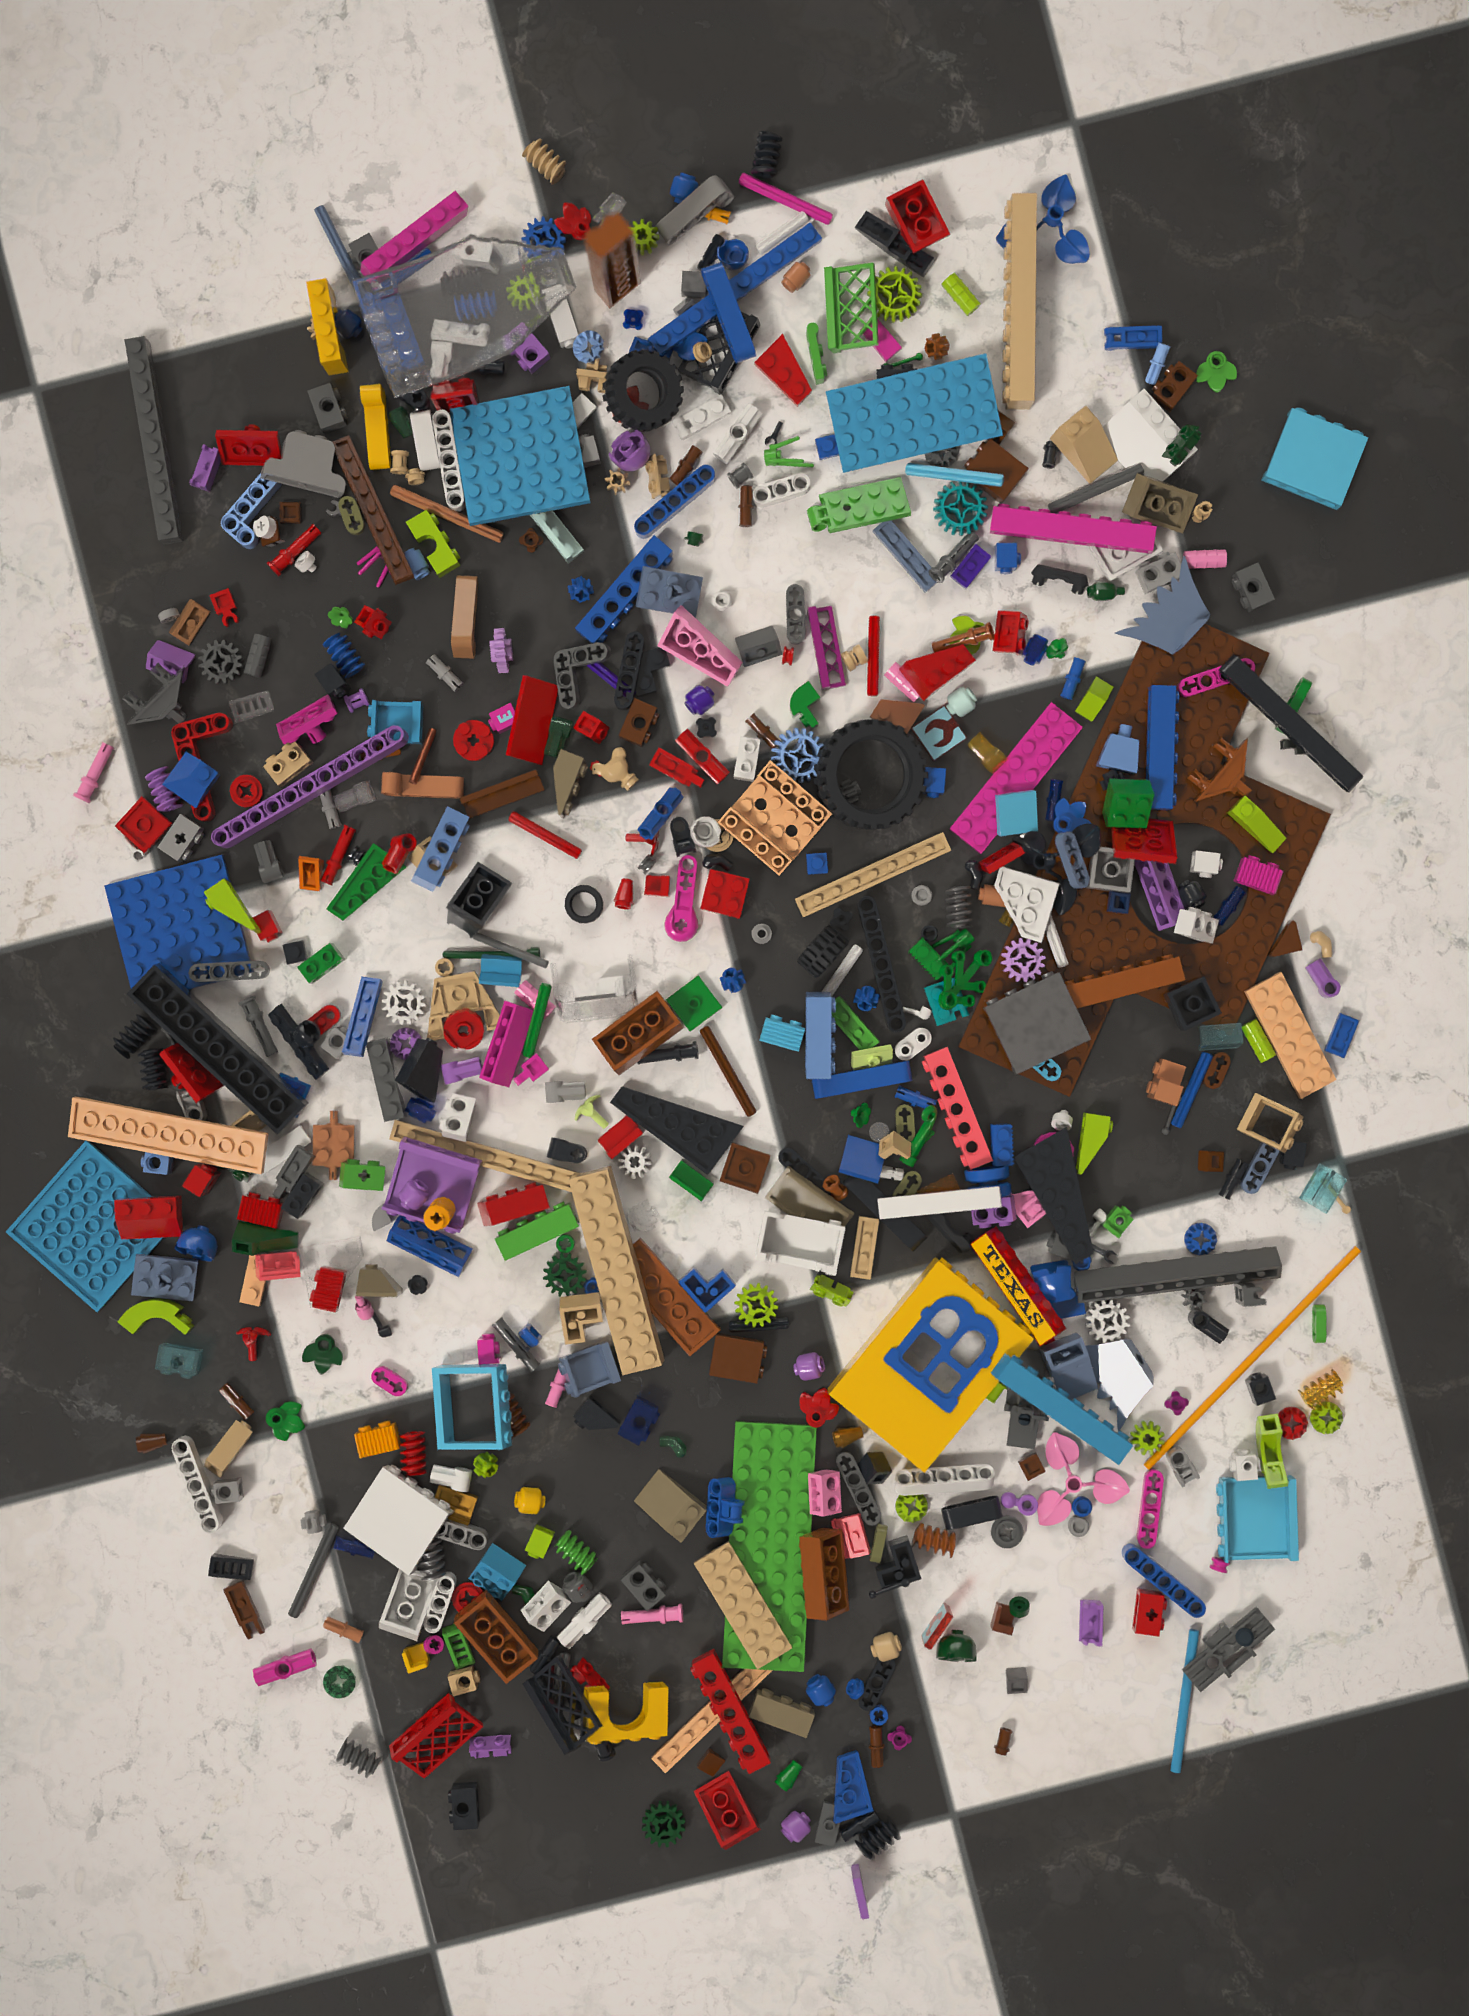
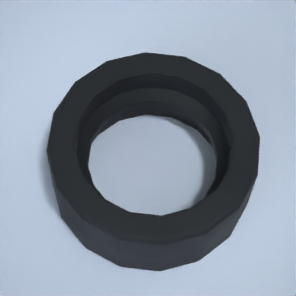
M579 885L573 887L568 892L564 907L572 920L587 924L595 921L601 915L603 899L595 888L589 885ZM582 892L591 894L596 901L594 912L588 916L576 914L572 907L574 897Z

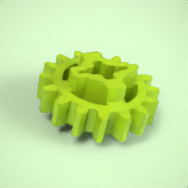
M757 1283L756 1288L749 1284L750 1289L747 1290L743 1287V1294L737 1293L740 1301L734 1302L735 1305L739 1306L735 1312L741 1313L739 1320L746 1319L745 1325L752 1322L753 1328L756 1327L757 1323L764 1327V1321L770 1324L771 1320L769 1317H776L773 1310L779 1308L777 1305H774L778 1299L772 1298L773 1290L767 1292V1285L762 1289L760 1283ZM759 1292L757 1296H747L750 1293ZM766 1296L770 1301V1308L764 1304ZM757 1301H760V1306L762 1308H757L756 1310H753V1305L751 1304V1302L756 1303ZM743 1303L749 1307L747 1315L743 1310ZM762 1313L765 1315L762 1318L754 1319L758 1314Z

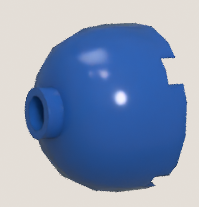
M198 1225L197 1228H189L181 1233L175 1250L184 1255L187 1253L193 1255L192 1258L211 1262L215 1258L218 1246L216 1238L209 1233L210 1229Z

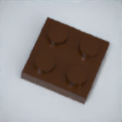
M732 1142L719 1181L758 1194L771 1155Z

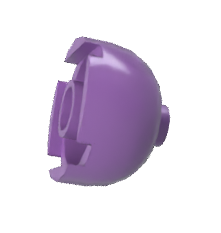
M634 430L635 432L632 433L629 431L623 432L611 445L613 450L612 454L609 452V457L616 466L624 471L633 472L642 468L650 457L651 449L649 442L639 430Z

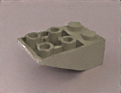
M562 749L553 770L558 815L564 819L565 815L569 816L572 810V797L577 796L580 789L578 782L580 777H585L588 766L584 758Z

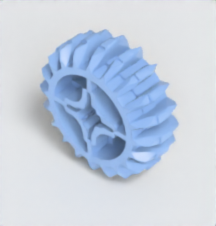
M794 728L793 734L790 730H786V736L783 734L779 735L782 742L777 740L774 742L778 748L771 749L772 752H776V756H772L771 760H777L775 764L794 781L797 779L799 783H803L804 778L806 781H810V774L813 777L817 776L814 764H818L819 757H817L819 749L824 746L823 743L817 744L820 738L816 736L812 739L814 732L809 731L807 733L805 728H802L800 733L798 728ZM798 739V743H795V747L792 750L785 749L792 740ZM805 741L810 745L813 755L806 752ZM790 753H799L802 756H806L807 758L800 759L795 757V755H791ZM784 756L790 758L792 770L785 764ZM811 761L807 769L798 772L803 762Z

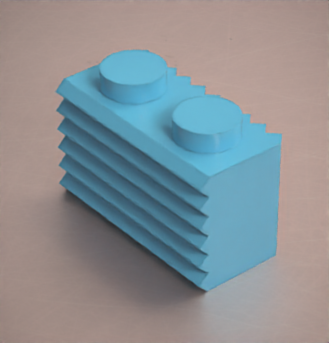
M771 1014L770 1018H765L759 1041L799 1052L805 1028L801 1027L802 1023L790 1020L788 1024L782 1022V1017Z

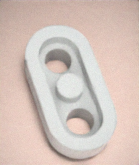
M925 1028L915 1029L896 1044V1056L905 1061L913 1058L930 1044V1032ZM923 1034L925 1036V1040L923 1042H919L918 1035ZM905 1046L909 1048L907 1054H903L901 1051Z

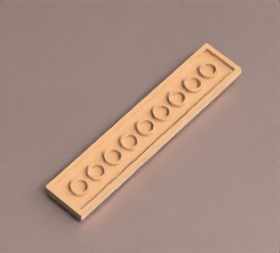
M77 1096L72 1098L68 1137L256 1174L264 1173L269 1133Z

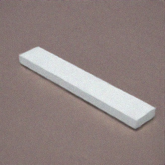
M1000 1186L877 1199L880 1219L1002 1207Z

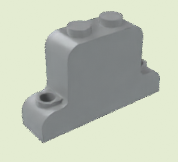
M301 430L290 432L283 442L280 459L269 458L261 470V479L341 498L345 490V480L340 475L331 471L335 451L334 444L324 436H310Z

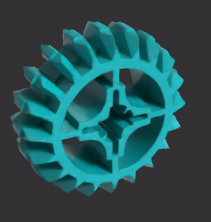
M958 481L956 487L954 482H950V489L945 485L942 488L944 493L940 491L937 493L940 499L934 500V503L938 506L933 507V511L939 513L934 518L935 520L942 519L938 526L940 527L945 524V532L951 528L953 529L951 535H955L956 530H959V536H963L964 530L967 534H971V528L977 531V524L983 525L984 521L981 518L987 517V513L984 511L988 509V505L982 503L986 502L987 498H980L983 493L982 490H979L977 493L975 492L977 485H973L971 489L969 488L970 483L966 482L965 486H962V482ZM957 494L955 503L944 506V502L949 496ZM964 494L970 496L976 505L967 502ZM959 502L962 508H965L962 512V515L959 509L957 508ZM977 511L974 519L964 523L966 514ZM945 512L955 515L958 523L950 520Z

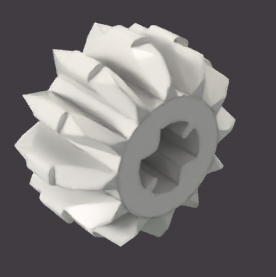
M635 1144L634 1151H632L630 1145L627 1146L629 1154L625 1151L620 1152L621 1155L626 1157L625 1159L618 1158V1162L625 1163L619 1169L627 1168L628 1170L624 1173V1176H628L632 1172V1179L636 1178V1172L642 1178L644 1176L641 1171L642 1169L649 1173L650 1170L645 1165H652L653 1163L652 1161H646L647 1158L651 1157V1153L643 1155L646 1148L643 1147L639 1152L638 1144ZM635 1156H637L639 1158L638 1162L640 1163V1166L637 1167V1165H635V1167H633L631 1165V1157L635 1158Z

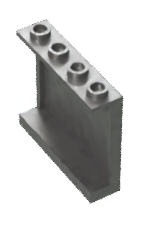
M1051 971L1042 975L1043 980L1037 983L1034 980L1023 984L1024 989L1017 992L1015 988L1004 993L1005 998L998 1000L996 997L987 1001V1006L983 1008L1006 1052L1015 1075L1091 1040L1059 972L1054 974Z

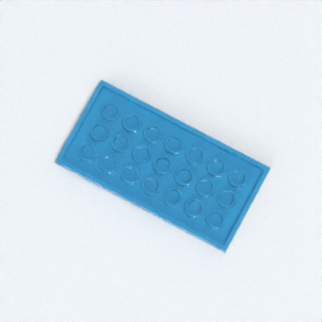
M986 353L826 391L843 473L1003 436Z

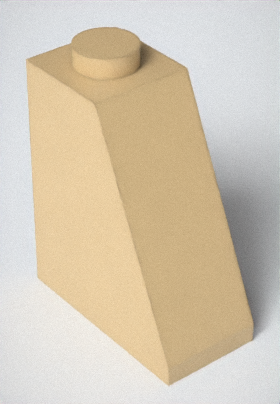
M236 1420L207 1457L204 1467L221 1478L251 1437V1427L244 1421L238 1422Z

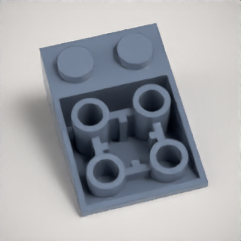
M1073 1333L1039 1347L1051 1381L1054 1383V1388L1058 1390L1060 1387L1069 1394V1399L1072 1400L1098 1389L1088 1351L1083 1338L1078 1333Z

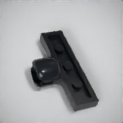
M281 1003L268 1016L272 1024L282 1034L283 1039L294 1050L297 1058L305 1065L308 1073L317 1080L329 1070V1067L314 1048V1044L320 1039V1028L315 1022L308 1020L297 1025Z

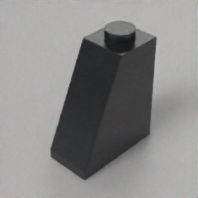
M418 1038L394 1081L421 1100L434 1103L437 1096L443 1050L437 1047L438 1043L430 1038L426 1040Z

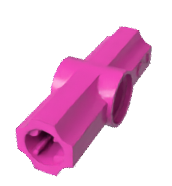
M310 1648L290 1656H283L279 1660L254 1668L253 1677L255 1683L259 1687L278 1679H286L290 1675L317 1666L315 1653ZM280 1664H287L289 1671L282 1670Z

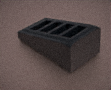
M214 1553L210 1558L208 1576L251 1580L254 1559ZM217 1562H221L220 1570H216ZM226 1562H229L228 1571H225ZM234 1563H238L236 1573L233 1572ZM242 1564H246L245 1574H241Z

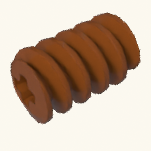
M920 1523L914 1532L911 1547L917 1542L918 1549L920 1550L923 1545H926L927 1552H929L931 1547H934V1554H937L939 1549H941L942 1556H945L948 1551L950 1558H952L956 1546V1534L951 1532L948 1536V1531L945 1529L940 1534L938 1527L932 1532L931 1525H928L924 1530V1524Z

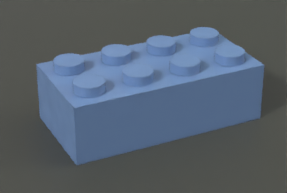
M806 992V1079H831V1073H835L834 1058H831V1053H835L834 1038H831V1033H835V1018L832 1017V1012L836 1010L835 997H831L830 992Z

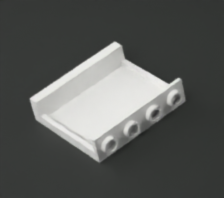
M387 1465L381 1469L343 1529L407 1575H411L417 1570L419 1561L448 1516L453 1514L454 1511L450 1509L451 1506L444 1500L439 1501L433 1497V1492L419 1487L415 1479L402 1475L398 1467Z

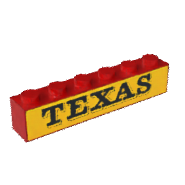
M997 1226L970 1244L1026 1327L1031 1331L1039 1346H1042L1067 1329Z

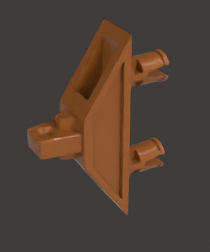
M1222 737L1218 739L1221 745L1216 743L1213 747L1227 757V761L1212 779L1208 780L1196 768L1192 771L1196 777L1192 775L1187 777L1188 780L1201 789V793L1193 802L1229 791L1233 794L1238 792L1246 797L1252 790L1244 784L1246 779L1243 777L1248 738L1238 748L1231 746Z

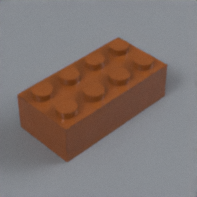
M656 991L592 1038V1041L612 1069L618 1075H621L685 1027L661 994Z
M820 1528L800 1536L799 1548L801 1550V1569L803 1572L807 1619L829 1620L849 1611L842 1529Z
M485 1590L455 1615L454 1624L506 1684L538 1659V1649L488 1590Z

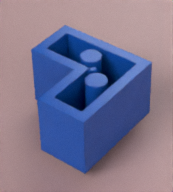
M693 1267L678 1282L705 1313L736 1287V1283L724 1269H721L707 1282L700 1272Z

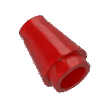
M621 879L614 898L616 908L631 909V905H633V880Z

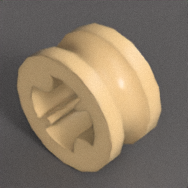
M440 959L435 964V971L440 976H449L454 971V964L449 959ZM445 962L449 963L447 966H450V970L442 973L439 965Z

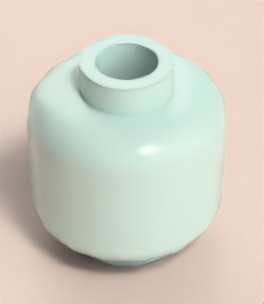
M959 687L947 696L949 704L946 707L952 715L957 714L960 717H964L976 708L975 702L977 698L969 687Z

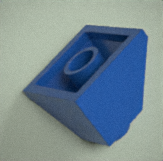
M185 752L162 785L197 809L220 777V774L203 761Z

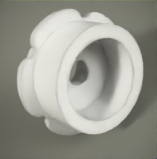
M722 591L716 592L714 598H712V605L718 611H725L726 608H730L732 604L730 594Z

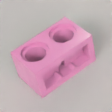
M821 1470L808 1473L810 1514L824 1517L841 1513L840 1472Z

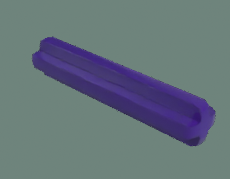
M602 663L586 665L616 689L618 676ZM622 680L623 685L629 686ZM623 690L624 697H626L627 691Z

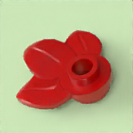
M565 202L563 204L564 217L556 218L554 223L564 234H572L575 239L584 240L586 238L585 235L591 230L589 226L591 215L585 207L579 210L574 204Z
M826 1388L818 1390L813 1397L805 1392H802L800 1396V1409L806 1414V1422L811 1427H821L826 1420L835 1418L838 1413L839 1405L830 1403V1395ZM818 1414L820 1416V1419L818 1421L813 1420L812 1415Z

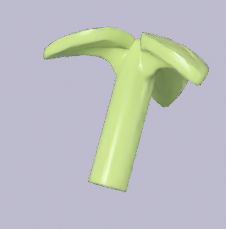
M595 1095L585 1100L584 1105H581L575 1114V1121L583 1114L584 1116L591 1117L598 1125L605 1129L609 1123L594 1109L592 1104L601 1096Z

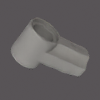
M545 1082L546 1103L586 1099L585 1082Z

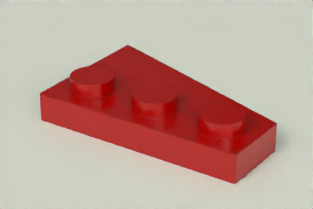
M782 333L754 362V365L798 407L812 393V390Z

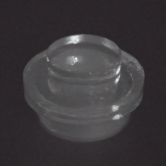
M882 1122L872 1124L869 1129V1135L875 1142H880L882 1138L889 1134L888 1126Z

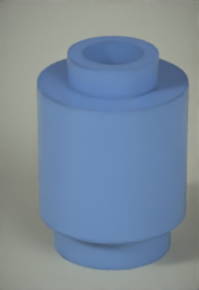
M411 548L404 553L416 580L422 579L430 573L429 565L419 549Z

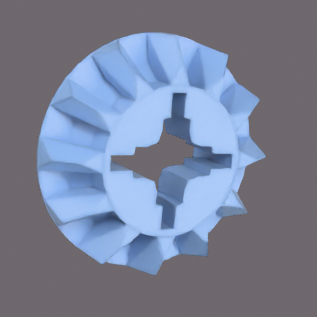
M592 330L584 331L574 340L573 353L579 361L584 363L594 362L596 358L601 357L600 354L604 350V341L597 332ZM588 342H589L591 345H593V346L591 347V351H590L591 353H589L587 350H585V349L588 347V346H587Z

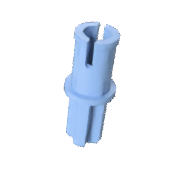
M1158 342L1153 359L1150 360L1151 366L1145 379L1147 383L1156 384L1162 367H1165L1164 363L1171 346Z

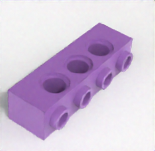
M1135 859L1134 863L1158 931L1175 926L1180 909H1185L1169 864Z

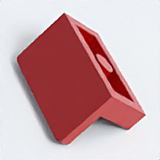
M626 1115L602 1135L598 1142L607 1151V1155L613 1159L644 1132L634 1120Z

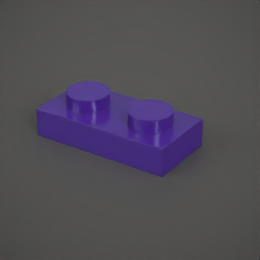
M975 544L951 574L950 578L964 589H967L992 556Z

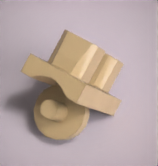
M596 358L594 364L587 363L586 369L589 370L577 368L576 375L579 390L590 391L592 381L598 382V392L605 393V390H602V386L606 381L607 366L600 365V359Z

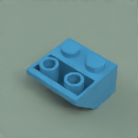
M492 1543L468 1579L476 1586L488 1590L494 1598L502 1601L515 1585L526 1565Z

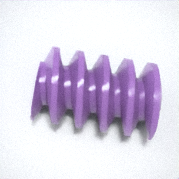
M168 766L155 769L145 776L147 781H151L148 784V787L153 789L151 795L157 796L154 799V803L160 804L156 807L157 811L166 812L183 806V804H176L180 797L173 796L174 793L162 785L170 774L164 772L169 768Z

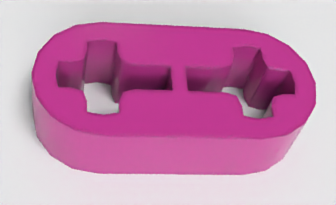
M385 1366L377 1367L371 1374V1379L377 1386L394 1396H401L407 1391V1381ZM381 1371H384V1377L389 1379V1381L383 1378L381 1380H378V1375L376 1374V1372L380 1373ZM392 1381L395 1384L401 1382V1387L403 1388V1391L400 1389L398 1391H395V1386L390 1382Z

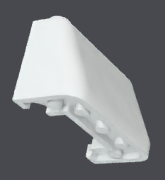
M769 1207V1211H764L755 1260L763 1262L771 1260L773 1263L777 1262L818 1272L821 1270V1272L836 1276L845 1226H841V1221L830 1219L829 1223L782 1214L781 1209Z

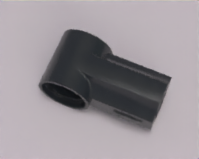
M1194 1309L1189 1312V1323L1218 1344L1228 1336L1229 1329L1203 1310ZM1198 1315H1203L1202 1322L1196 1324V1317Z

